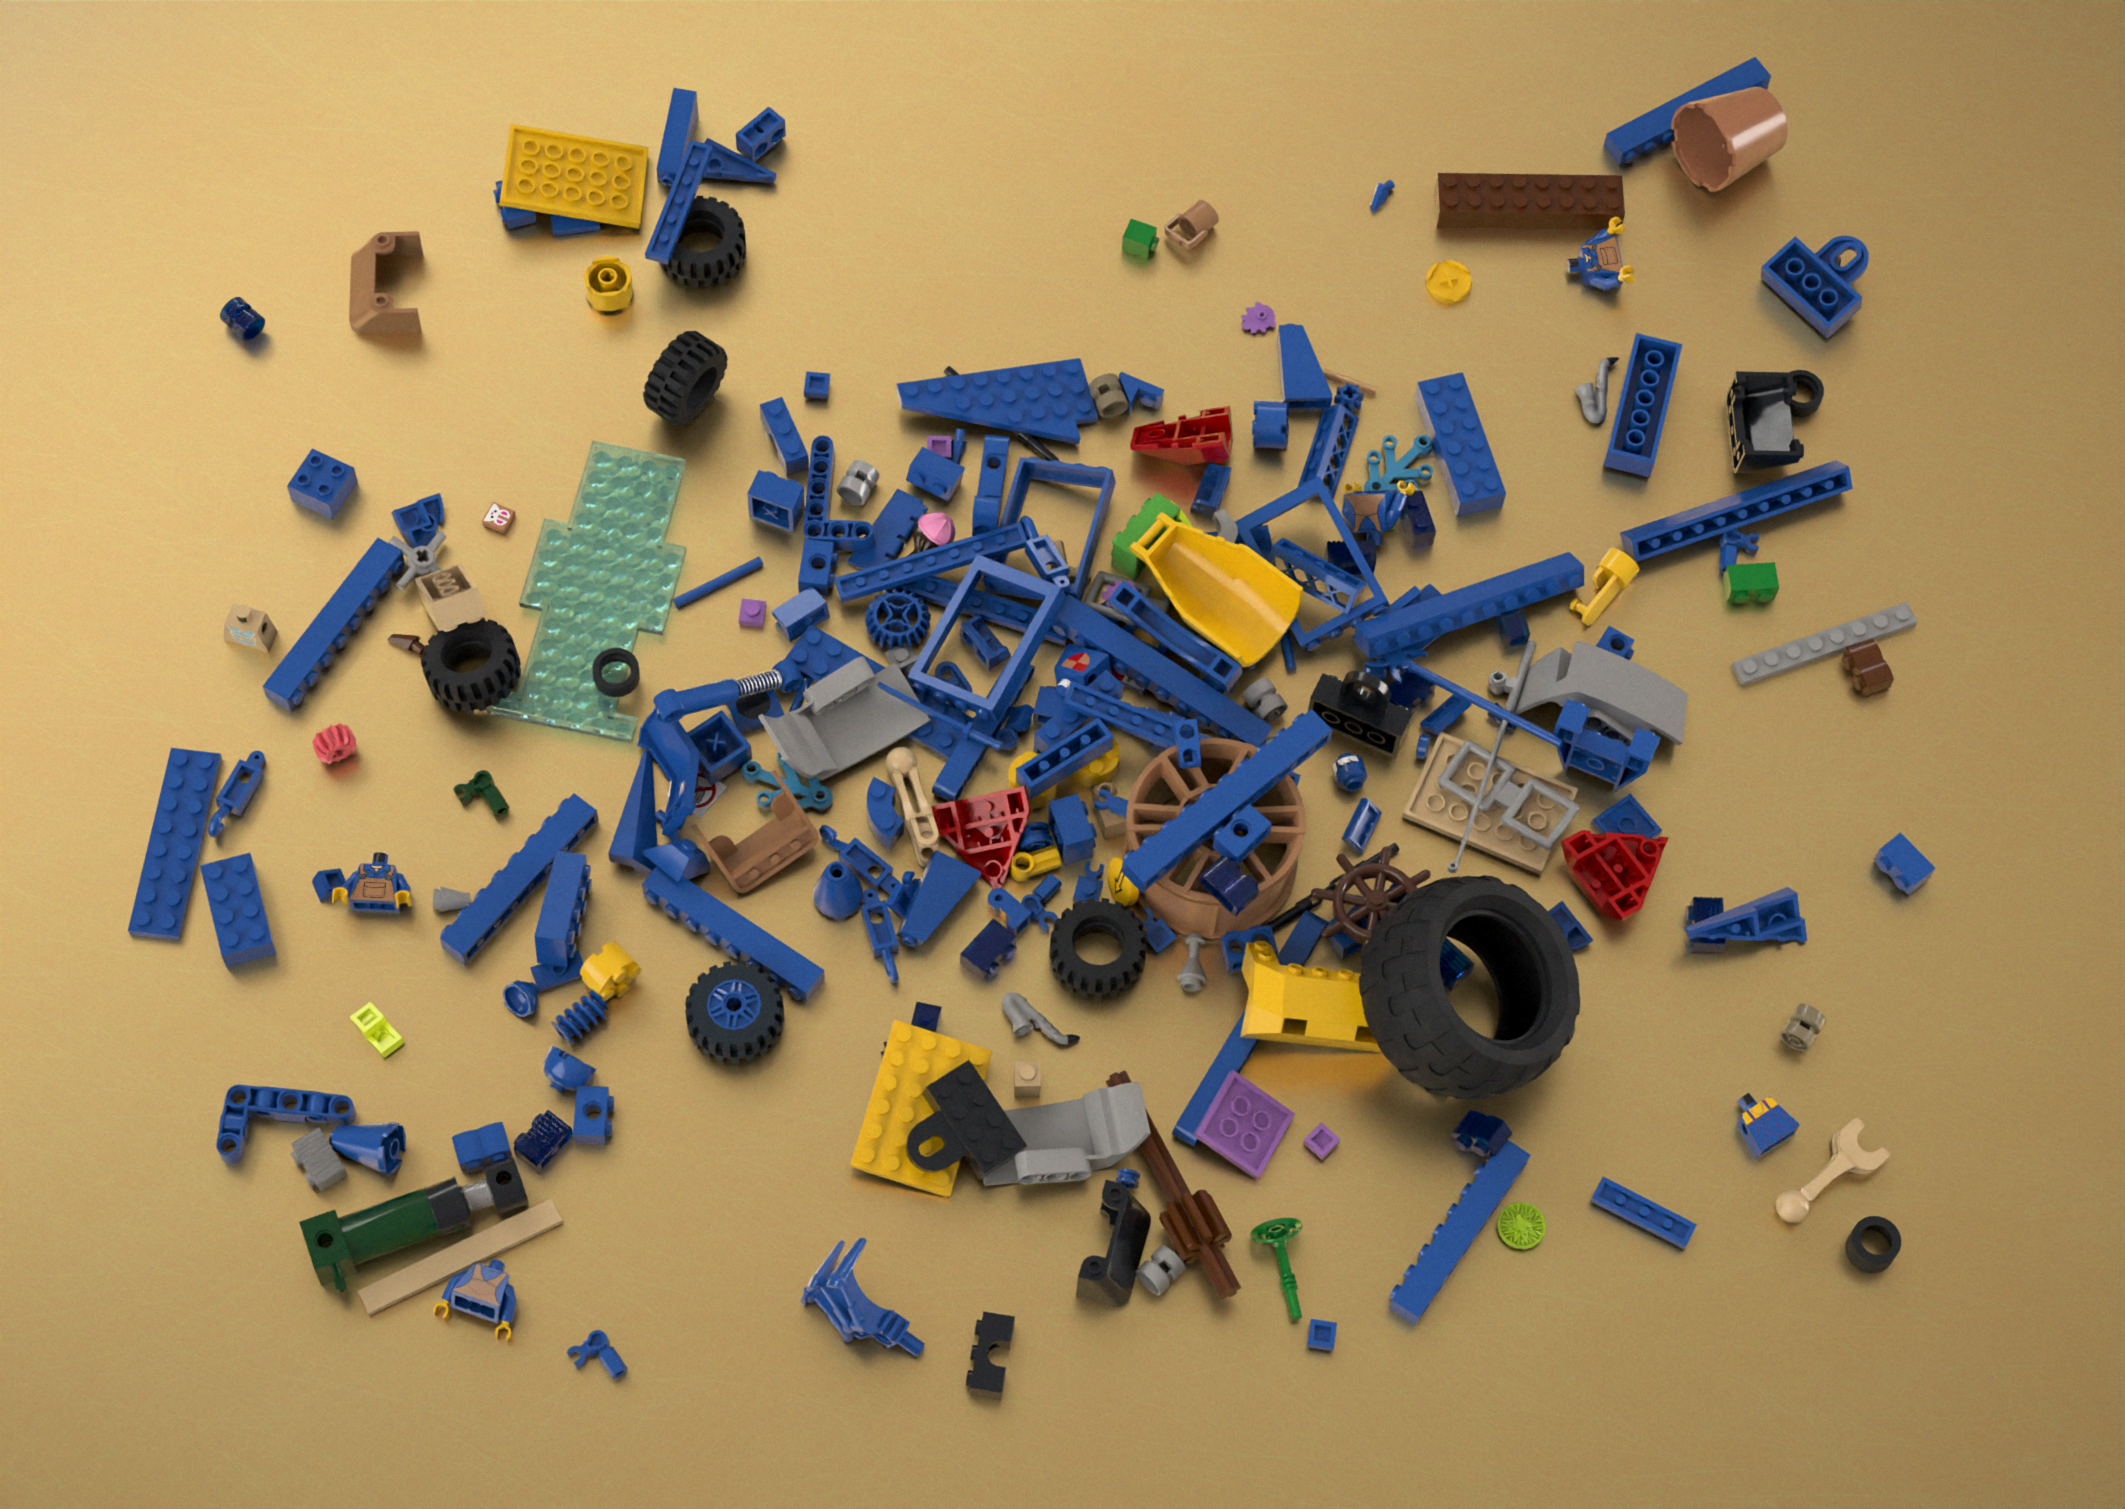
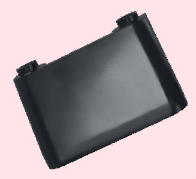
M1735 372L1726 394L1732 465L1735 474H1746L1798 463L1800 458H1803L1804 445L1800 444L1799 439H1794L1790 401L1792 396L1796 395L1797 384L1793 382L1792 373Z
M1105 1180L1100 1212L1108 1216L1110 1221L1109 1228L1114 1230L1106 1258L1092 1255L1087 1257L1081 1264L1076 1297L1112 1307H1122L1128 1303L1132 1293L1136 1270L1139 1268L1151 1224V1216L1122 1184Z

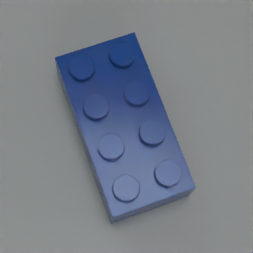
M556 850L534 936L537 963L568 967L569 959L575 956L576 943H574L575 936L579 937L581 932L579 918L580 915H585L587 901L584 898L585 894H590L592 879H589L591 866L587 865V858L584 854Z
M251 853L200 865L221 955L226 968L276 955Z

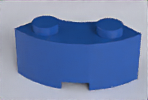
M873 777L867 792L868 822L876 840L883 847L892 851L904 833V819L893 808L896 801L895 788Z

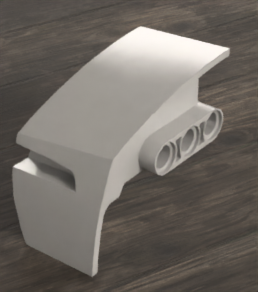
M1579 641L1575 642L1572 654L1560 647L1546 654L1528 668L1515 707V713L1519 715L1528 709L1546 702H1556L1564 707L1566 700L1569 699L1571 701H1579L1590 708L1584 727L1588 730H1596L1602 736L1620 740L1625 745L1630 746L1637 728L1642 730L1654 729L1677 745H1681L1683 742L1688 694L1661 676L1630 660Z
M863 656L850 661L807 688L803 692L807 703L800 708L789 711L778 718L769 717L764 714L758 716L784 761L801 776L807 779L817 776L818 780H824L845 770L931 722L926 713L888 694L877 686L878 682H882L920 703L896 662L874 674Z
M1140 1082L1125 1083L1109 1088H1098L1083 1094V1098L1004 1110L1027 1147L1023 1152L1016 1154L1012 1160L983 1178L984 1186L1011 1183L1039 1184L1081 1181L1089 1178L1093 1170L1114 1165L1135 1150L1150 1134Z

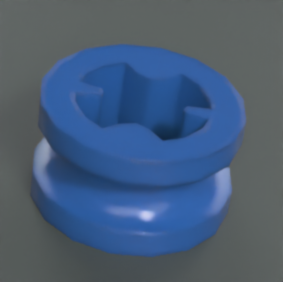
M1132 1169L1118 1170L1117 1175L1119 1178L1116 1179L1117 1183L1122 1184L1126 1189L1138 1188L1139 1172Z

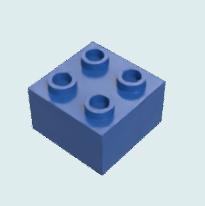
M312 448L288 483L287 488L292 501L334 519L358 481L354 467Z
M758 470L747 493L749 517L794 533L805 510L804 486L795 480H786L778 477L773 472Z
M722 710L687 732L700 752L698 769L711 786L752 759L751 745Z
M1078 793L1049 802L1048 825L1064 866L1092 858L1093 848L1096 847L1094 840L1097 837L1096 829L1093 823L1088 822L1085 801H1080Z

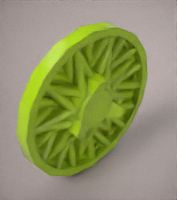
M1516 1202L1503 1208L1498 1217L1497 1229L1499 1236L1506 1244L1513 1248L1524 1250L1533 1248L1540 1243L1545 1235L1546 1222L1543 1214L1537 1207L1530 1203Z

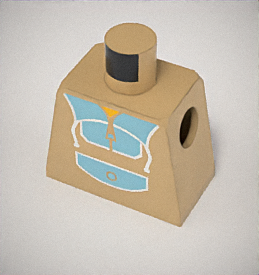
M233 604L224 624V641L268 653L277 634V630L267 613L249 608L247 605Z

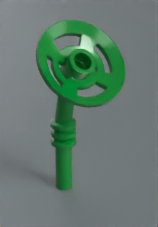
M1279 1218L1256 1226L1251 1231V1238L1256 1242L1272 1243V1246H1275L1282 1275L1280 1276L1282 1290L1286 1293L1292 1320H1298L1302 1318L1296 1292L1298 1285L1295 1274L1291 1271L1285 1244L1287 1239L1301 1231L1302 1222L1296 1218Z

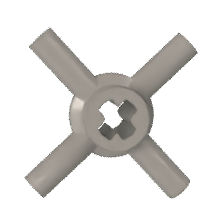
M439 531L427 547L418 546L413 549L397 537L393 536L389 544L398 548L407 556L406 563L409 569L396 584L400 590L404 591L416 575L423 576L442 570L436 566L434 552L446 539V535L443 532Z

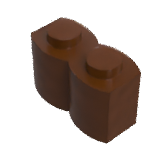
M1874 639L1846 647L1842 662L1846 670H1850L1854 676L1853 684L1857 690H1860L1866 696L1891 687L1894 681L1893 674L1887 662L1883 659L1880 648Z

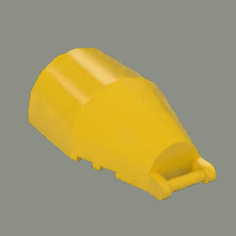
M1161 512L1156 517L1157 521L1137 542L1134 541L1129 546V550L1147 564L1181 618L1190 628L1240 666H1252L1269 653L1287 632L1302 604L1303 587L1248 546L1226 541L1225 538L1220 536L1208 535L1203 530L1176 522ZM1165 527L1167 530L1147 551L1145 547Z

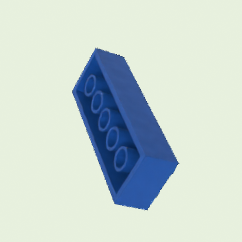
M1636 333L1603 466L1650 477L1655 463L1682 344Z
M1463 372L1417 382L1414 397L1428 437L1432 440V448L1456 516L1461 517L1503 507L1506 491Z

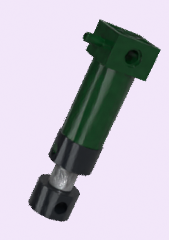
M511 1157L483 1167L486 1178L462 1187L461 1185L458 1186L455 1176L424 1186L425 1188L339 1218L336 1211L332 1210L300 1221L302 1233L321 1286L334 1282L337 1292H344L347 1289L344 1278L357 1274L355 1265L440 1235L444 1236L471 1226L470 1213L479 1209L495 1205L498 1214H502L528 1205V1198L514 1158Z

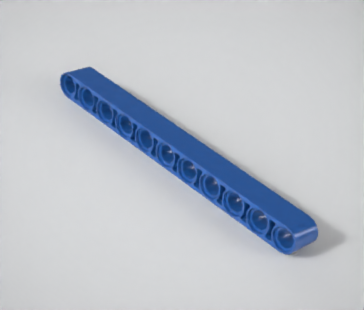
M1305 910L1277 956L1279 964L1288 966V964L1294 963L1304 967L1321 939V931L1326 928L1329 921ZM1245 1010L1172 1131V1135L1194 1147L1198 1144L1199 1139L1194 1137L1193 1134L1228 1073L1234 1070L1240 1074L1260 1039L1240 1037Z

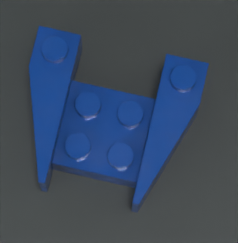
M1567 699L1553 734L1565 740L1561 748L1557 747L1563 770L1567 771L1568 767L1572 766L1615 784L1614 791H1618L1647 772L1661 737L1656 736L1650 730L1637 728L1630 746H1627L1620 740L1602 736L1596 730L1584 728L1590 708L1579 701Z

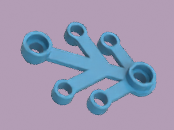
M1392 435L1385 436L1382 448L1385 450L1386 473L1380 478L1378 468L1381 461L1380 452L1376 450L1369 451L1366 462L1369 465L1370 479L1366 481L1364 491H1373L1372 487L1380 488L1379 490H1396V493H1398L1400 490L1397 488V484L1389 483L1393 479H1408L1404 482L1406 486H1408L1410 481L1414 484L1415 491L1412 494L1414 495L1417 490V483L1412 479L1430 480L1433 468L1428 464L1421 465L1419 469L1405 468L1417 456H1427L1431 452L1432 440L1426 435L1417 436L1414 439L1412 448L1395 462L1397 439ZM1386 442H1392L1393 445L1389 446ZM1374 456L1377 460H1371L1370 457ZM1422 471H1428L1429 474L1425 475Z
M778 752L777 761L783 767L787 779L781 777L793 796L800 795L805 797L797 801L801 808L813 807L817 810L828 808L833 800L830 789L821 786L817 776L807 779L810 788L801 785L796 771L780 759L782 756ZM749 761L743 765L742 777L746 782L756 783L762 780L780 787L772 773L761 769L759 763ZM748 768H756L754 772L747 771ZM779 789L771 793L767 791L759 792L756 797L758 806L761 808L769 807L774 797L783 790ZM822 794L825 797L823 799H817L816 795ZM762 797L769 799L767 802L760 801Z

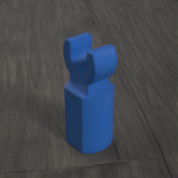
M1100 789L1099 796L1105 798L1106 801L1100 802L1095 800L1094 807L1098 810L1108 809L1111 813L1126 818L1129 800L1118 796L1113 797L1109 791Z

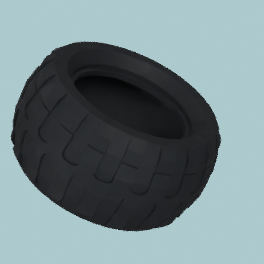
M1487 875L1442 878L1404 896L1398 904L1394 905L1381 918L1371 931L1372 938L1370 942L1365 944L1362 951L1361 976H1359V990L1366 1022L1384 1056L1411 1083L1422 1085L1427 1092L1436 1096H1450L1455 1099H1486L1506 1094L1542 1075L1561 1056L1563 1048L1572 1040L1575 1032V1020L1580 1011L1579 978L1573 953L1563 932L1549 912L1522 888L1514 884H1504L1499 878ZM1446 936L1470 948L1480 958L1492 979L1499 1002V1020L1493 1039L1487 1038L1470 1028L1459 1017L1448 999L1440 974V954Z

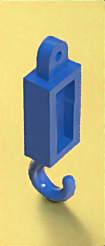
M1028 516L1021 517L1019 522H1021L1027 539L1025 542L1026 555L1042 580L1058 585L1066 592L1069 589L1070 583L1067 564L1048 534L1039 537L1033 520ZM1053 564L1055 568L1049 570L1046 565Z
M261 751L252 752L246 762L239 760L218 794L216 803L219 809L212 816L208 827L211 837H217L222 832L224 824L220 822L226 815L233 813L240 816L263 779L262 767L265 763V757ZM243 773L252 776L248 783L239 781Z
M827 825L820 827L819 832L823 840L840 851L838 861L844 863L872 889L877 891L881 887L888 894H891L892 886L900 883L899 880L892 876L893 868L856 837L847 844L836 838L837 832ZM876 866L882 871L878 878H874L868 873L870 867Z
M867 889L863 893L864 905L861 906V914L874 957H883L888 978L892 983H896L899 980L893 952L899 951V944L886 900L880 901L876 890ZM883 914L884 919L881 923L875 924L870 921V916Z

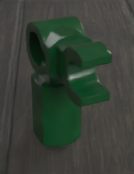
M478 771L469 780V783L458 784L453 788L456 795L466 792L465 796L459 799L462 805L468 804L474 795L482 794L495 816L499 817L509 810V805L499 789L494 786V780L488 771Z

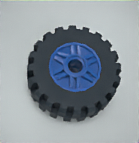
M731 961L723 962V967L720 968L714 965L709 968L707 975L702 972L697 977L698 984L692 983L689 989L690 995L686 997L685 1013L690 1037H693V1042L698 1049L703 1048L704 1055L709 1058L715 1055L716 1061L725 1063L726 1059L731 1060V1064H739V1060L746 1059L748 1063L754 1061V1056L757 1054L759 1057L765 1055L768 1046L770 1048L774 1047L777 1043V1036H781L783 1030L784 1005L780 988L776 982H772V976L765 971L761 974L760 967L754 964L750 968L746 967V962L738 961V965H731Z

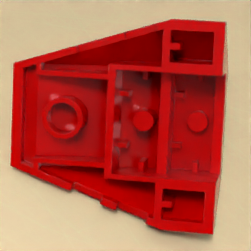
M1230 406L1204 409L1199 411V416L1186 419V415L1178 416V421L1165 424L1164 420L1135 427L1130 448L1133 451L1184 466L1209 461L1213 463L1224 462L1226 459H1230L1233 444Z

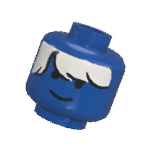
M1343 753L1332 765L1336 783L1340 788L1346 791H1355L1364 785L1367 779V772L1363 759L1360 756Z

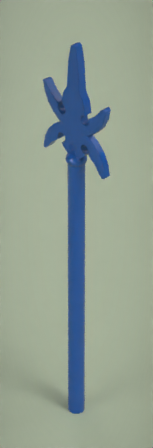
M1402 648L1375 657L1378 661L1365 662V667L1371 669L1390 667L1391 676L1399 684H1402V679L1397 668H1400L1401 672L1408 671L1558 748H1561L1565 740L1413 662L1412 658L1426 657L1427 652L1416 649L1402 651Z

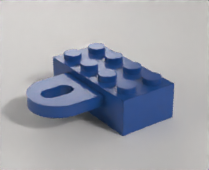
M1795 236L1761 267V279L1828 339L1861 309L1862 296L1851 285L1867 269L1869 260L1868 250L1864 243L1855 237L1838 236L1831 239L1814 254ZM1853 250L1856 253V257L1847 265H1836L1835 260L1845 251Z

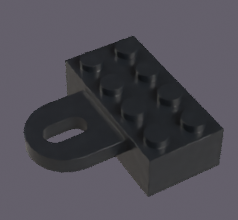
M1361 671L1348 672L1343 682L1336 676H1328L1322 673L1310 697L1308 711L1312 709L1333 731L1394 758H1397L1408 735L1413 712H1410L1406 707L1390 703L1391 691L1384 682L1371 674ZM1361 686L1367 687L1371 692L1365 691Z
M970 1060L925 1088L922 1095L934 1111V1114L914 1126L906 1140L907 1156L910 1162L919 1170L928 1173L941 1172L965 1157L979 1180L1012 1160L1016 1154L1023 1152L1027 1147ZM932 1137L941 1138L944 1143L942 1149L929 1157L920 1154L919 1146Z

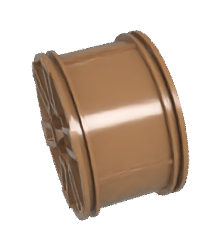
M1202 738L1199 739L1201 767L1185 769L1179 768L1176 745L1160 753L1159 756L1144 768L1130 793L1122 857L1129 851H1136L1140 848L1142 842L1149 835H1156L1161 831L1162 825H1142L1145 820L1168 821L1169 819H1176L1186 805L1190 803L1193 805L1197 802L1199 796L1206 789H1213L1218 785L1217 783L1223 775L1233 773L1237 765L1243 759H1250L1254 756L1258 748L1249 743L1231 739ZM1288 774L1253 803L1257 806L1253 808L1275 825L1271 826L1270 834L1261 843H1284L1286 852L1272 873H1268L1252 851L1242 861L1257 881V884L1250 886L1238 866L1235 868L1218 852H1212L1216 851L1213 849L1214 837L1212 836L1146 891L1141 893L1139 890V896L1135 902L1139 910L1148 918V913L1144 910V908L1148 907L1153 913V920L1157 922L1162 918L1177 937L1185 939L1190 933H1199L1205 940V943H1220L1221 936L1229 931L1238 930L1241 932L1250 930L1249 928L1252 926H1266L1267 923L1272 921L1280 913L1291 895L1297 873L1298 857L1305 834V808L1300 792L1291 776ZM1174 797H1177L1180 801L1179 806L1161 805ZM1242 831L1235 832L1239 837L1246 836ZM1189 859H1196L1197 864L1186 883L1181 885L1175 882V879ZM1222 867L1235 888V892L1220 894L1197 891L1208 869H1218Z

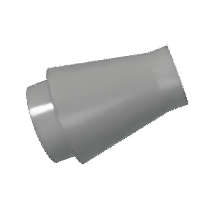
M441 886L440 889H434L433 909H439V912L464 908L465 906L469 907L470 893Z

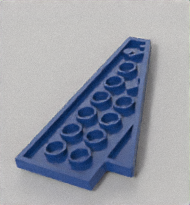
M1080 358L896 384V392L901 409L1019 433H1028L1073 444L1080 443L1077 425L1097 422L1098 418Z

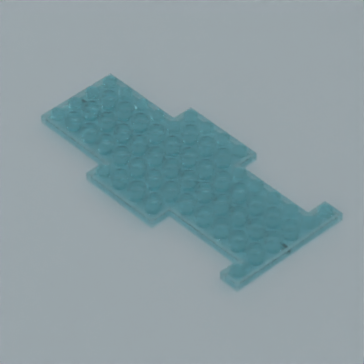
M592 441L569 521L565 523L544 518L520 597V607L542 612L518 692H511L506 699L502 698L499 700L500 703L494 707L493 705L488 706L487 714L627 743L633 742L638 717L615 713L620 697L604 695L597 689L593 680L592 665L595 658L602 651L609 648H622L633 653L639 631L663 636L686 555L685 546L664 542L686 468V459ZM611 662L602 669V677L609 683H621L625 681L629 666L623 662Z

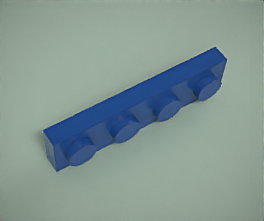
M1604 1176L1591 1198V1202L1682 1249H1685L1697 1225Z

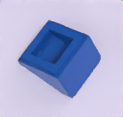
M341 868L318 871L312 880V884L319 900L325 901L332 898L333 889L341 887L346 880Z

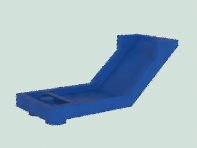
M655 706L640 727L637 746L650 751L670 781L662 834L672 837L677 829H682L687 815L691 816L696 806V801H693L700 752L679 720L670 724L664 723Z

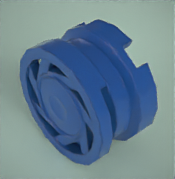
M1046 822L1026 824L1019 841V851L1030 853L1053 845L1052 836L1049 835V825Z

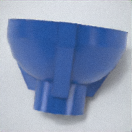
M516 980L504 988V1004L514 1014L524 1017L535 1012L539 995V988L535 983Z

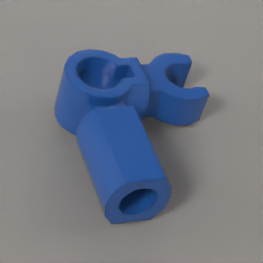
M1736 529L1723 532L1719 540V544L1722 547L1720 553V573L1724 574L1727 565L1736 564L1737 549L1740 550L1742 548L1750 554H1756L1759 546H1754L1750 542L1757 543L1760 536L1754 533L1746 536Z
M1051 873L1032 891L1033 894L1024 896L1021 902L1032 913V919L1039 922V927L1044 932H1048L1050 928L1045 923V920L1051 919L1055 923L1058 917L1054 912L1046 911L1041 903H1045L1062 886L1060 880Z
M601 1330L592 1331L588 1338L583 1341L584 1344L572 1346L567 1351L569 1357L576 1353L581 1354L580 1359L574 1362L577 1368L584 1366L589 1356L592 1355L593 1357L600 1353L598 1358L612 1379H617L628 1370L614 1347H609V1338Z

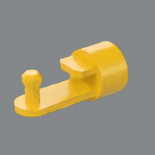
M1611 548L1596 566L1597 571L1593 575L1592 580L1594 586L1601 589V591L1589 606L1583 604L1579 598L1573 599L1570 603L1571 610L1583 614L1582 622L1587 626L1595 622L1620 589H1625L1639 572L1636 562L1619 549Z

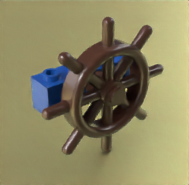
M1388 846L1382 848L1379 863L1363 864L1355 868L1344 854L1337 855L1336 861L1346 874L1338 882L1335 891L1314 888L1311 891V895L1314 898L1333 901L1334 919L1321 931V937L1329 942L1341 960H1344L1360 949L1363 951L1365 944L1370 942L1372 938L1371 931L1374 926L1404 896L1418 889L1417 885L1430 878L1431 873L1429 870H1423L1411 878L1408 877L1401 870L1389 865L1392 851ZM1376 878L1374 890L1370 889L1364 881L1365 879ZM1386 880L1393 883L1389 887V889L1384 892ZM1355 885L1364 897L1346 893ZM1343 903L1355 906L1346 914Z

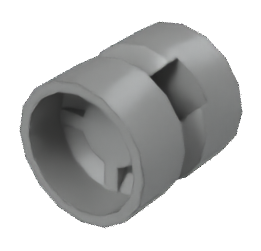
M854 460L849 466L846 476L843 477L837 487V493L848 503L857 506L863 505L870 495V489L874 488L879 479L878 471L867 462Z
M1268 678L1259 679L1251 684L1242 696L1250 708H1255L1254 714L1266 723H1271L1278 719L1288 708L1281 695L1276 694V688Z
M1161 1245L1151 1255L1152 1261H1145L1136 1270L1139 1280L1156 1295H1161L1170 1286V1279L1176 1280L1186 1269L1177 1254L1164 1245Z

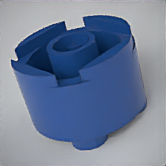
M1254 401L1255 420L1252 421L1253 447L1287 448L1289 402Z

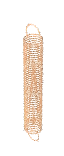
M1324 369V376L1332 381L1335 380L1341 384H1346L1347 382L1350 385H1358L1359 388L1370 395H1375L1376 390L1370 387L1372 386L1359 380L1352 381L1351 377H1342L1340 373L1333 374L1331 370Z

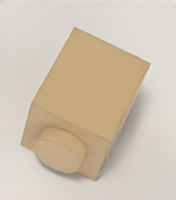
M1014 1062V1097H1040V1062Z

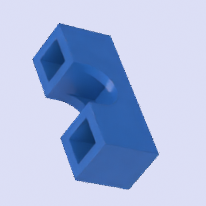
M780 397L760 404L761 421L769 438L773 437L778 459L786 476L808 470V453L783 398Z

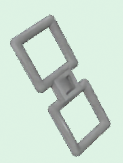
M1104 571L1097 572L1083 603L1103 616L1134 625L1133 622L1115 609L1094 603L1103 582L1115 585L1116 580H1120L1122 583V581L1127 582L1130 579ZM1131 580L1138 589V592L1143 594L1166 615L1168 614L1172 602L1167 595H1165L1163 601L1149 597L1152 591L1151 586ZM1192 633L1202 641L1208 643V641L1201 635Z
M1467 740L1440 775L1437 783L1474 806L1477 796L1450 779L1470 752L1489 762L1491 752L1473 741ZM1496 756L1493 766L1502 770L1503 773L1483 800L1481 799L1478 809L1486 812L1495 803L1506 810L1501 817L1502 824L1545 850H1551L1579 812V805L1534 778L1528 779L1523 788L1518 787L1510 782V779L1516 772V768ZM1533 790L1567 809L1547 838L1513 819Z

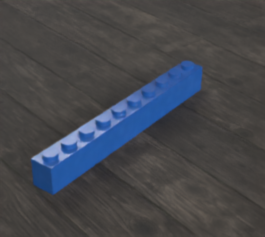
M1835 460L1620 532L1623 551L1637 562L1851 490L1853 486L1849 466Z
M1570 552L1357 623L1355 624L1356 645L1371 659L1584 586V565Z
M1067 595L1064 604L1051 625L1056 633L1069 637L1077 646L1109 654L1110 665L1114 667L1117 673L1127 675L1134 680L1137 686L1153 692L1157 699L1162 702H1168L1180 714L1197 719V725L1203 729L1208 728L1218 738L1249 743L1257 748L1270 738L1273 729L1271 725L1072 595Z
M1312 709L1306 714H1299L1293 720L1290 727L1280 729L1270 743H1263L1255 751V755L1250 759H1243L1233 773L1223 775L1219 779L1218 785L1213 789H1206L1199 796L1197 802L1193 805L1191 803L1186 805L1176 819L1166 821L1162 825L1161 831L1156 835L1151 834L1145 838L1142 846L1136 851H1129L1122 859L1121 872L1141 893L1146 891L1210 839L1220 826H1226L1231 821L1230 818L1239 808L1243 810L1248 804H1253L1327 744L1331 739L1332 729Z

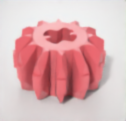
M341 723L336 726L330 725L326 729L322 728V732L315 734V738L312 741L317 757L321 762H327L328 764L334 761L338 763L341 759H347V756L353 754L354 749L357 747L352 730L349 729L348 725H342Z

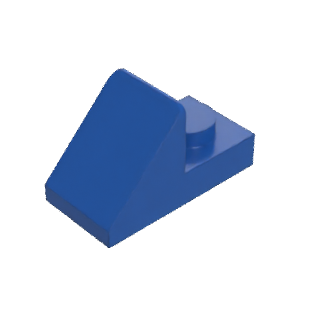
M1120 372L1119 382L1129 404L1127 409L1129 414L1137 400L1148 407L1160 408L1163 402L1164 389Z

